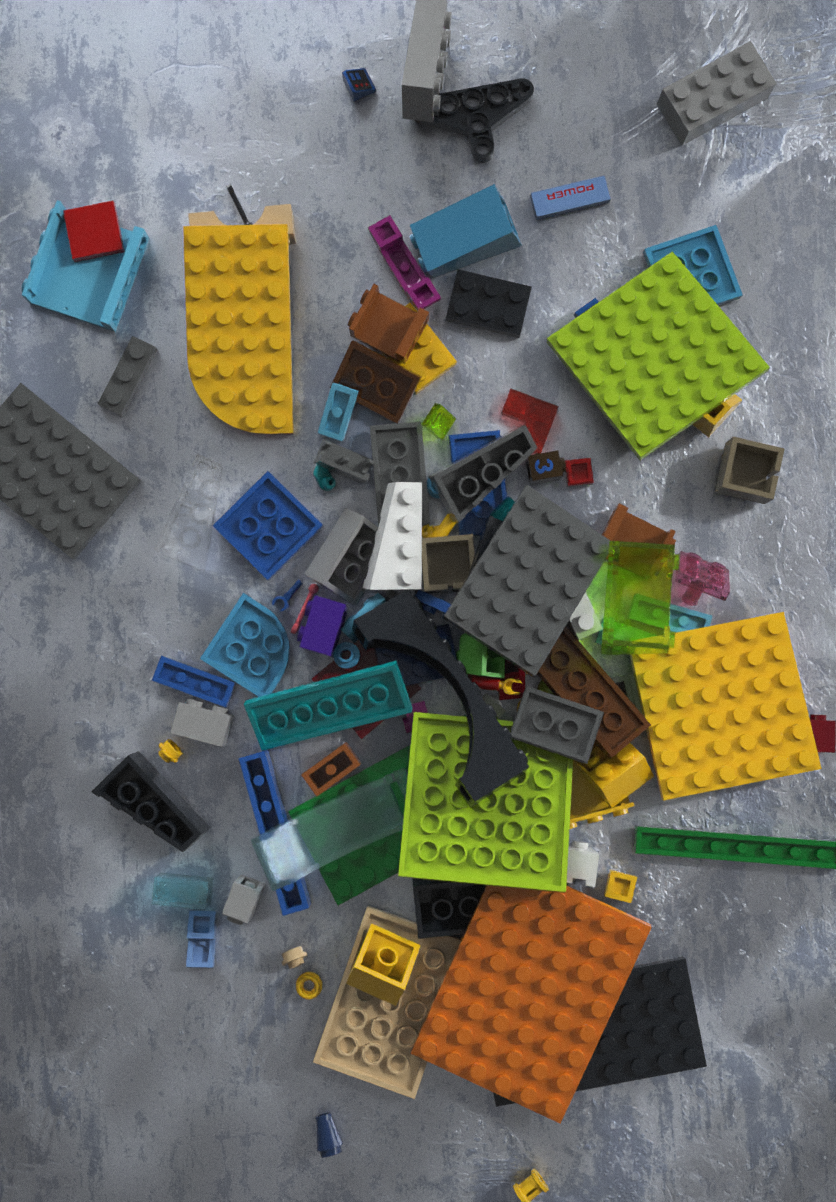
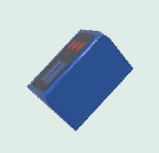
M366 68L342 72L343 82L353 102L376 92V88Z

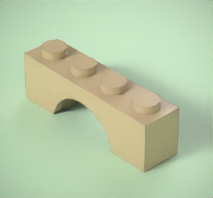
M291 204L265 206L263 214L253 225L287 224L289 245L296 243ZM214 211L188 213L189 226L225 225L218 219Z

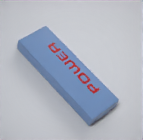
M605 176L533 192L530 195L536 220L607 204L611 200Z

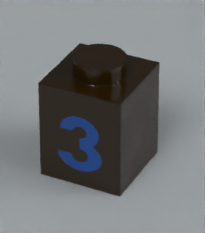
M558 450L530 455L525 460L530 486L559 481L563 477V473L566 472L564 457L559 456Z

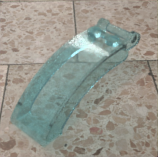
M405 767L315 806L251 839L250 841L272 891L294 883L305 875L350 852L403 830L404 815L390 783L397 781L402 795L406 799V776L408 773Z

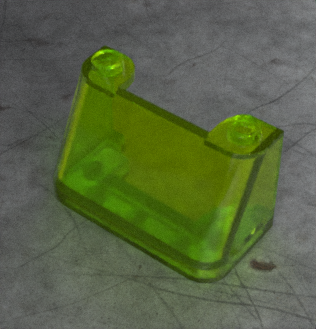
M609 541L601 655L668 653L669 648H674L675 632H670L669 619L673 570L679 569L680 554H675V545Z

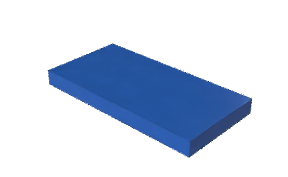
M500 430L449 435L451 464L500 437ZM505 479L458 523L459 535L473 534V536H481L486 518L507 497Z

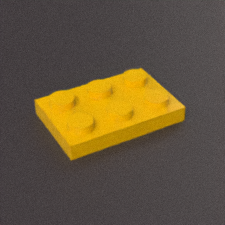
M411 302L406 305L411 310L418 312ZM428 324L405 365L386 355L393 362L422 376L415 390L416 395L457 365L456 359Z

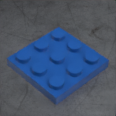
M269 471L212 525L268 581L324 527Z

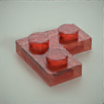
M510 389L501 414L525 423L524 425H526L537 446L533 453L539 454L542 452L559 406Z

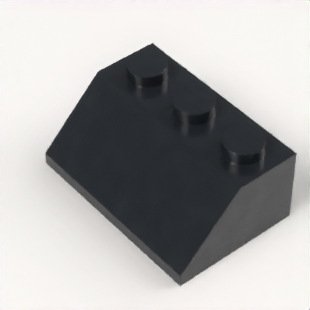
M412 878L418 939L464 934L486 885Z

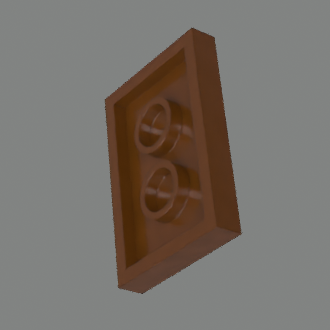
M353 340L332 383L359 391L356 398L357 403L395 423H400L422 376Z

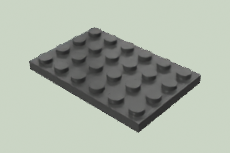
M20 383L0 406V500L68 556L76 559L141 480Z
M526 485L442 618L531 677H535L615 543L529 485Z

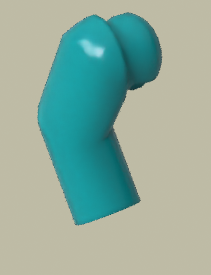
M316 465L313 476L318 486L324 491L332 490L336 486L335 478L332 477L328 469Z

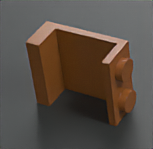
M373 284L370 291L366 289L360 300L362 306L358 313L353 312L349 319L350 336L405 365L429 321V312L421 307L418 312H415L379 293V286Z
M619 503L614 508L602 533L604 537L615 543L606 560L646 580L652 579L654 575L658 577L665 564L662 562L665 553L669 554L675 545L676 540L673 539L676 531L670 529L666 532L628 513V507Z

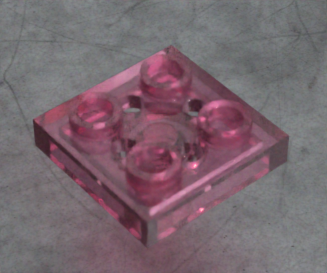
M680 551L676 559L675 582L688 586L685 594L682 596V600L688 605L697 606L702 593L726 601L730 594L729 570L721 563H711L703 560L696 553Z

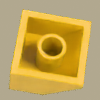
M371 923L346 984L396 1006L405 991L420 945Z

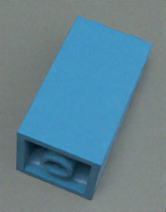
M495 184L410 225L413 233L409 235L415 249L419 248L422 256L418 258L424 273L428 272L433 278L522 246L505 200Z

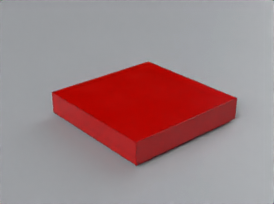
M113 200L63 210L74 262L125 252L116 204Z

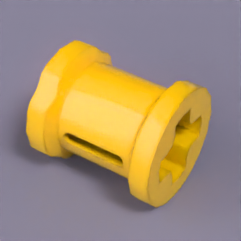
M535 1168L531 1170V1175L520 1184L515 1183L513 1185V1189L521 1202H531L541 1192L546 1193L549 1191L546 1182Z

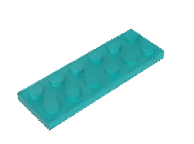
M397 661L249 699L244 703L245 710L262 751L412 712L413 708Z

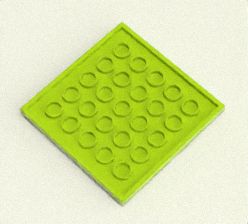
M673 251L547 338V344L640 461L768 372L770 368Z
M414 712L398 877L565 893L567 885L573 760L513 739L512 742L515 747L525 753L529 768L523 775L470 808L455 786L459 778L463 776L469 753L467 718L463 716ZM498 720L502 727L505 726L511 732L514 721Z

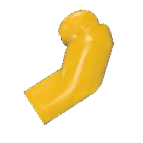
M446 514L440 525H424L422 527V538L448 536L456 522H453L449 514Z

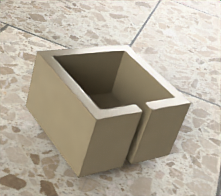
M733 436L725 443L714 493L761 504L772 501L779 478L775 474L780 472L785 449Z
M473 534L422 538L424 592L428 594L447 592L448 587H452V592L461 589L469 575L475 556Z

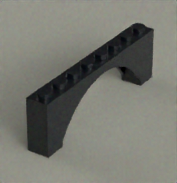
M406 590L353 621L352 631L366 651L370 648H380L415 657L435 669L455 690L464 708L469 728V753L463 776L459 778L455 786L470 808L527 771L529 765L527 764L528 759L525 753L515 747L512 742L511 733L505 726L502 727L496 719L497 714L490 704L485 703L481 697L482 693L479 686L475 682H471L467 677L465 666L460 660L456 661L451 653L450 644L446 639H441L437 633L436 624L432 618L426 617L422 611L421 602L416 596H412Z

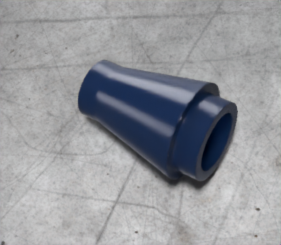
M331 1112L315 1116L317 1151H320L321 1158L341 1153L343 1141L332 1119Z

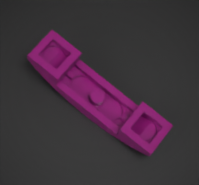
M389 215L369 226L368 230L383 259L417 311L420 307L425 309L440 301L439 293L429 277L426 278L403 241V235L392 217Z

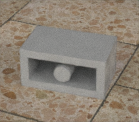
M187 699L186 703H178L171 734L220 747L226 746L234 715L227 714V708L213 705L211 710L202 707L203 702L193 699Z
M241 874L232 885L222 914L228 916L227 920L235 924L242 925L243 922L248 923L256 912L266 883Z

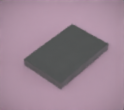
M526 686L510 733L514 740L587 765L604 712Z

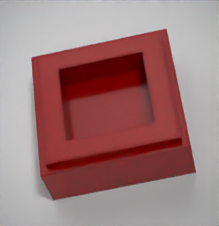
M591 458L565 460L567 487L592 485L594 483Z

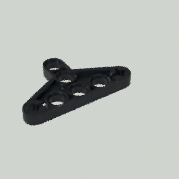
M520 78L439 93L441 95L439 115L435 116L434 111L433 122L415 121L422 125L467 136L473 158L480 163H485L494 154L492 131L531 102L534 86L528 79ZM520 88H523V91L526 92V96H522L521 93L518 92V90ZM509 90H511V95H512V101H511V102L508 101V100H509ZM501 92L505 98L501 102H495L491 99V94ZM475 96L480 100V104L471 107L466 103L467 98ZM445 101H452L456 107L452 111H445L441 105ZM475 120H481L484 122L485 127L477 131L471 127V123ZM479 144H486L489 146L490 151L487 154H479L476 151V147Z

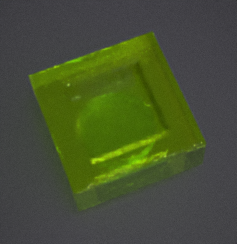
M435 403L422 422V425L436 438L443 440L456 418L441 404Z

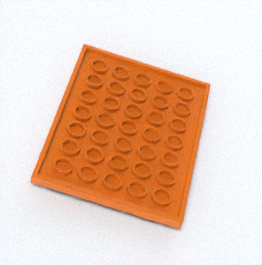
M486 885L411 1049V1054L561 1124L652 928L651 924L567 885L565 893Z

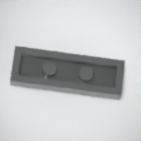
M132 336L98 405L123 417L157 348Z

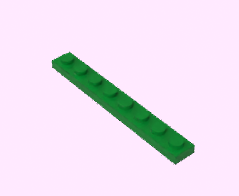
M635 826L634 853L836 869V841Z

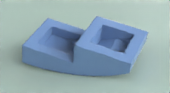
M189 911L187 968H214L216 911Z

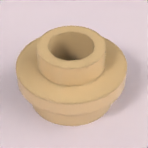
M302 946L288 950L281 954L283 958L281 963L282 966L288 965L289 969L298 967L305 963L303 958L308 956L307 952H303Z

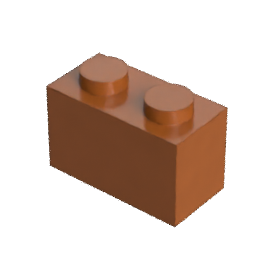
M346 742L301 775L317 797L362 763Z

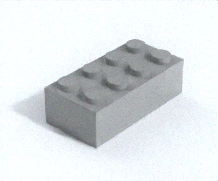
M416 0L402 79L403 119L433 122L434 111L439 112L441 101L439 93L440 90H443V69L447 66L448 52L444 51L447 50V47H450L451 30L447 29H450L452 12H447V0Z
M749 41L663 88L657 105L683 146L768 99L777 83L754 45Z

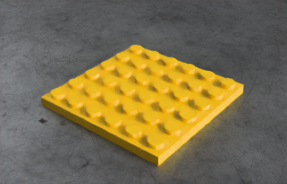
M784 612L627 643L642 713L651 724L646 729L662 800L822 769Z

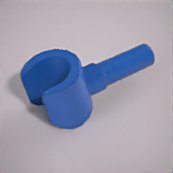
M298 579L288 592L283 596L273 599L272 606L279 599H282L285 605L280 612L287 610L290 606V599L303 583Z

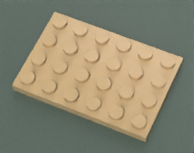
M367 905L313 1063L415 1099L427 1061L411 1054V1049L462 939L452 935L418 939L416 922ZM371 923L420 945L405 991L396 1006L346 984Z

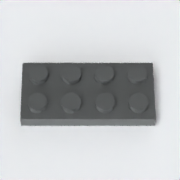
M421 421L370 426L378 527L388 483L422 482V526L430 525Z

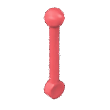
M311 584L308 588L309 594L291 629L293 634H296L299 629L308 601L312 600L313 595L319 590L316 584Z

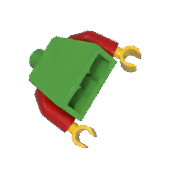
M464 633L461 635L459 650L456 652L457 660H460L465 666L466 674H468L470 681L475 682L483 690L499 692L500 689H503L506 694L519 695L521 692H513L511 686L514 682L522 683L520 680L510 678L501 681V678H504L505 659L468 634Z

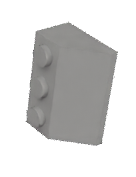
M345 508L305 572V575L356 606L366 590L362 587L367 576L370 556H372L378 526L363 515Z

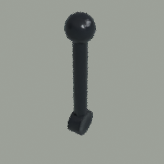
M231 184L227 185L226 188L244 224L253 225L248 221Z

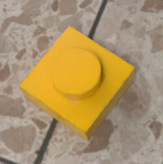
M610 869L604 896L631 903L637 877Z

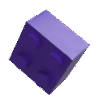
M316 595L313 601L309 600L305 609V616L308 617L306 626L300 627L297 641L300 642L299 647L334 658L333 653L338 646L342 633L341 629L344 626L349 609L347 605Z

